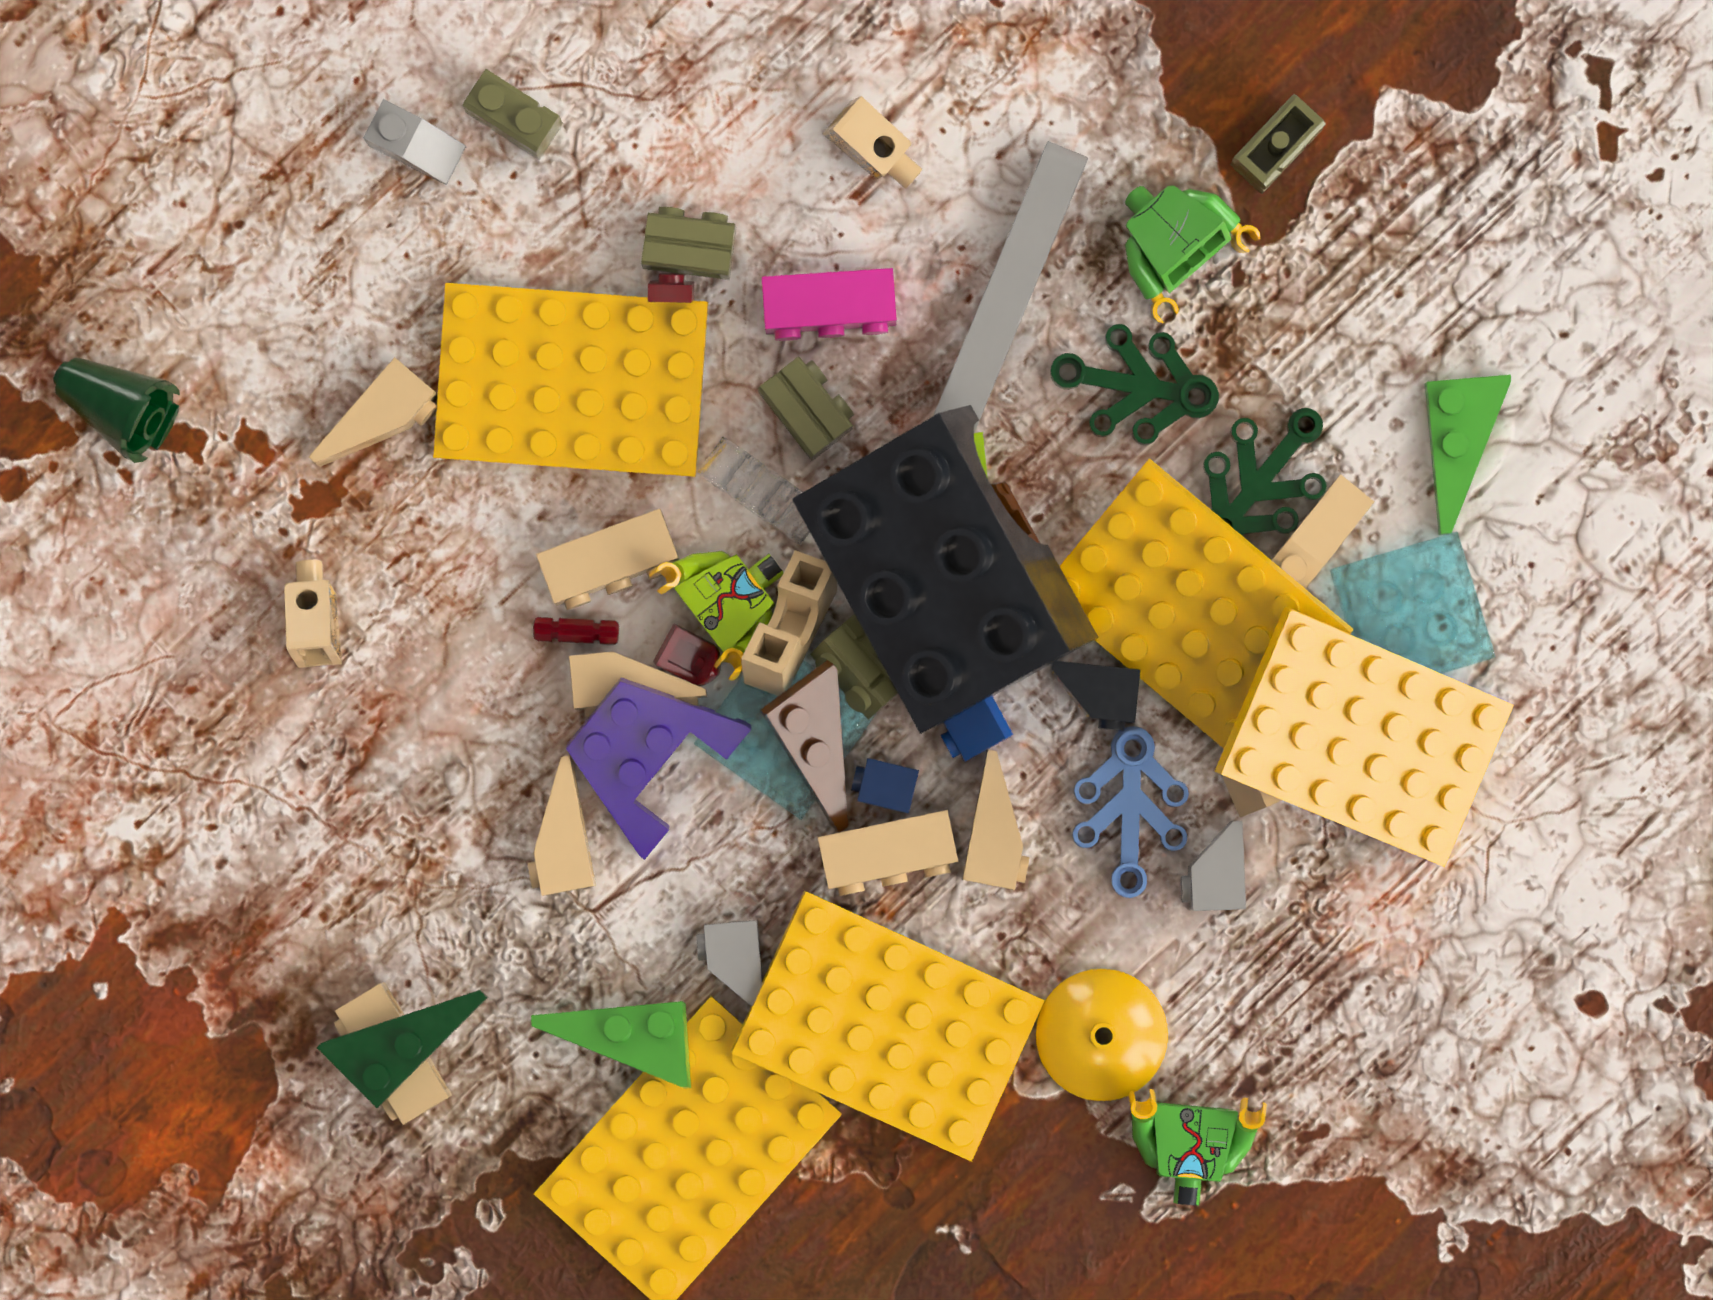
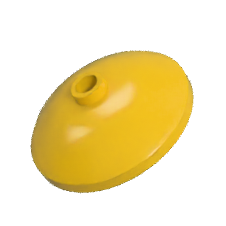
M1090 969L1066 978L1048 995L1037 1018L1036 1046L1044 1068L1063 1089L1084 1099L1111 1101L1128 1096L1131 1090H1134L1135 1093L1145 1086L1156 1074L1166 1053L1168 1043L1167 1022L1158 999L1141 981L1121 971ZM1101 1027H1106L1111 1031L1112 1037L1107 1044H1099L1095 1039V1033Z

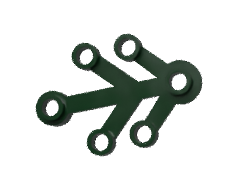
M1123 324L1111 326L1106 333L1105 342L1109 349L1120 354L1133 375L1087 367L1083 360L1073 353L1059 355L1053 361L1050 369L1053 383L1064 390H1071L1080 384L1130 393L1107 410H1098L1091 416L1089 428L1098 437L1109 436L1114 431L1116 424L1155 398L1174 401L1153 418H1142L1134 424L1132 436L1140 445L1152 444L1157 439L1159 432L1185 415L1195 419L1208 416L1214 411L1219 401V392L1215 383L1204 375H1193L1176 351L1175 341L1170 334L1159 332L1153 335L1148 343V351L1153 358L1163 360L1176 383L1161 381L1157 378L1133 343L1130 329ZM1116 330L1123 331L1127 336V342L1121 346L1113 344L1110 339L1111 333ZM1159 338L1167 340L1170 345L1169 351L1165 354L1157 353L1153 346L1155 340ZM1064 365H1071L1076 371L1075 378L1064 380L1059 374L1060 368ZM1198 389L1203 392L1205 399L1202 404L1195 405L1190 402L1188 394L1191 390ZM1098 416L1109 418L1111 427L1108 430L1099 431L1095 427L1094 421ZM1141 424H1149L1153 428L1154 434L1150 439H1142L1138 435L1137 429Z
M1301 408L1289 417L1286 426L1288 434L1258 471L1254 440L1258 434L1256 423L1249 418H1240L1232 425L1230 434L1237 448L1241 492L1231 504H1229L1225 475L1230 470L1229 458L1222 452H1213L1205 458L1203 470L1209 477L1211 510L1220 518L1228 520L1231 527L1242 536L1244 534L1269 531L1289 534L1298 526V514L1290 507L1279 508L1273 515L1244 516L1254 502L1297 497L1317 500L1325 493L1326 481L1317 473H1309L1298 480L1271 482L1301 444H1310L1321 435L1323 421L1315 410ZM1307 417L1312 420L1314 424L1312 432L1303 433L1299 430L1298 421L1300 418ZM1238 425H1249L1252 429V436L1246 440L1239 438L1236 434ZM1212 458L1222 459L1225 464L1224 471L1218 474L1213 473L1209 469V461ZM1315 479L1320 483L1318 494L1311 495L1305 490L1306 480ZM1280 513H1288L1292 516L1293 524L1290 528L1284 529L1278 525L1277 517Z

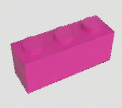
M893 268L762 277L766 334H774L776 341L801 339V332L818 331L819 338L845 336L844 329L862 328L863 335H879L888 333V326H896L897 324Z

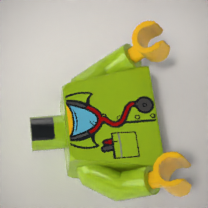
M723 551L694 553L673 563H661L649 572V577L658 573L666 579V585L659 588L657 592L664 594L674 587L678 595L723 652L716 661L715 667L718 668L723 662L731 664L734 667V672L728 679L734 681L743 671L741 658L759 622L768 625L772 618L773 611L771 609L775 604L765 589L782 577L784 572L770 554H767L749 569L737 554L730 556Z

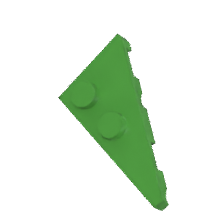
M1511 375L1428 381L1425 383L1438 535L1451 534L1510 386Z
M683 1001L531 1015V1024L534 1028L682 1088H691L686 1003Z

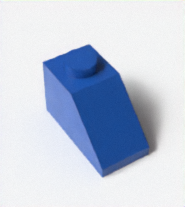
M990 696L944 722L947 732L940 736L952 758L961 755L963 761L966 762L1007 740L1013 733L993 696Z

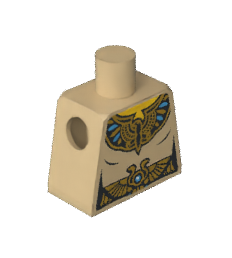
M862 96L851 100L823 132L827 139L875 179L884 177L888 173L906 189L922 171V168L905 154L912 144L910 140ZM875 140H880L886 147V153L883 158L874 152Z
M322 561L296 562L297 582L284 585L286 649L298 668L342 664L336 592L329 580H323ZM316 604L313 608L308 609L311 605Z

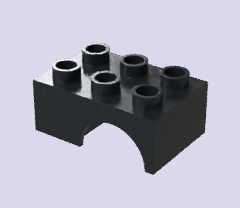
M971 405L934 415L792 498L920 734L943 724L984 699L995 696L1099 638L1048 544L1043 545L1030 538L1013 520L992 488L976 450L974 426L979 419Z

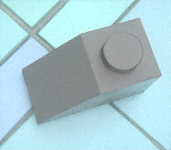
M384 99L363 137L369 147L445 185L449 182L466 148V145L426 120Z
M1230 821L1188 866V876H1181L1182 902H1189L1190 911L1246 909L1243 821Z
M758 920L705 924L704 934H696L698 960H707V969L752 1006L763 981Z

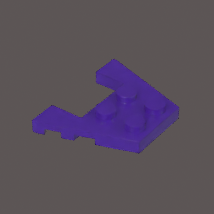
M621 677L567 743L566 750L638 855L645 860L669 831V825L636 800L637 796L689 733L694 734L727 760L750 732L751 724L739 718L735 720L715 713V710L702 705L698 707L675 699L673 695Z

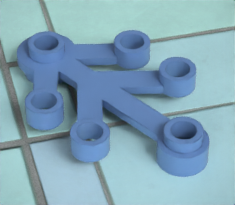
M1136 726L1126 727L1124 731L1117 732L1111 742L1112 756L1089 778L1080 779L1074 787V795L1079 802L1083 804L1094 803L1100 796L1101 788L1123 770V789L1091 819L1077 824L1073 829L1072 837L1079 847H1092L1098 842L1099 834L1122 814L1120 865L1112 873L1111 885L1118 895L1125 898H1133L1140 895L1147 885L1146 873L1138 865L1140 815L1160 835L1161 844L1167 850H1180L1187 842L1185 829L1173 824L1140 789L1141 771L1162 790V799L1168 806L1179 807L1183 805L1189 796L1188 788L1183 782L1175 781L1154 759L1155 744L1153 738L1146 730ZM1129 740H1135L1140 744L1141 751L1136 757H1130L1124 751V746ZM1089 782L1094 785L1096 792L1093 798L1084 799L1080 796L1079 788L1081 784ZM1172 785L1179 786L1183 791V798L1179 802H1172L1167 797V790ZM1083 826H1088L1094 831V838L1090 843H1082L1078 839V831ZM1171 829L1178 830L1182 835V841L1177 846H1170L1166 842V833ZM1128 871L1134 873L1137 878L1136 885L1131 889L1124 888L1120 883L1121 875Z

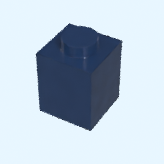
M867 758L866 767L859 765L856 767L851 791L859 793L857 802L909 814L919 770Z

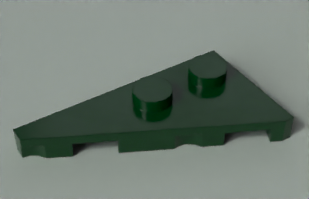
M477 990L322 1042L316 1048L376 1108H379L489 997L483 991Z

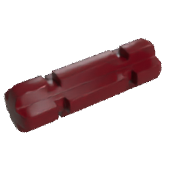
M537 617L533 624V637L537 641L552 642V639H558V642L594 644L595 640L599 641L600 644L615 645L619 641L620 627L619 623L614 620H601L600 623H595V620L559 618V621H553V618Z

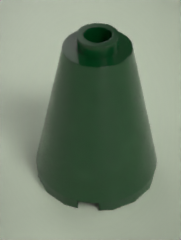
M78 357L71 359L69 362H63L54 375L53 382L56 385V395L123 457L134 463L143 462L148 458L142 454L150 446L157 450L163 444L178 414L179 405L173 403V393L180 395L179 389L166 380Z

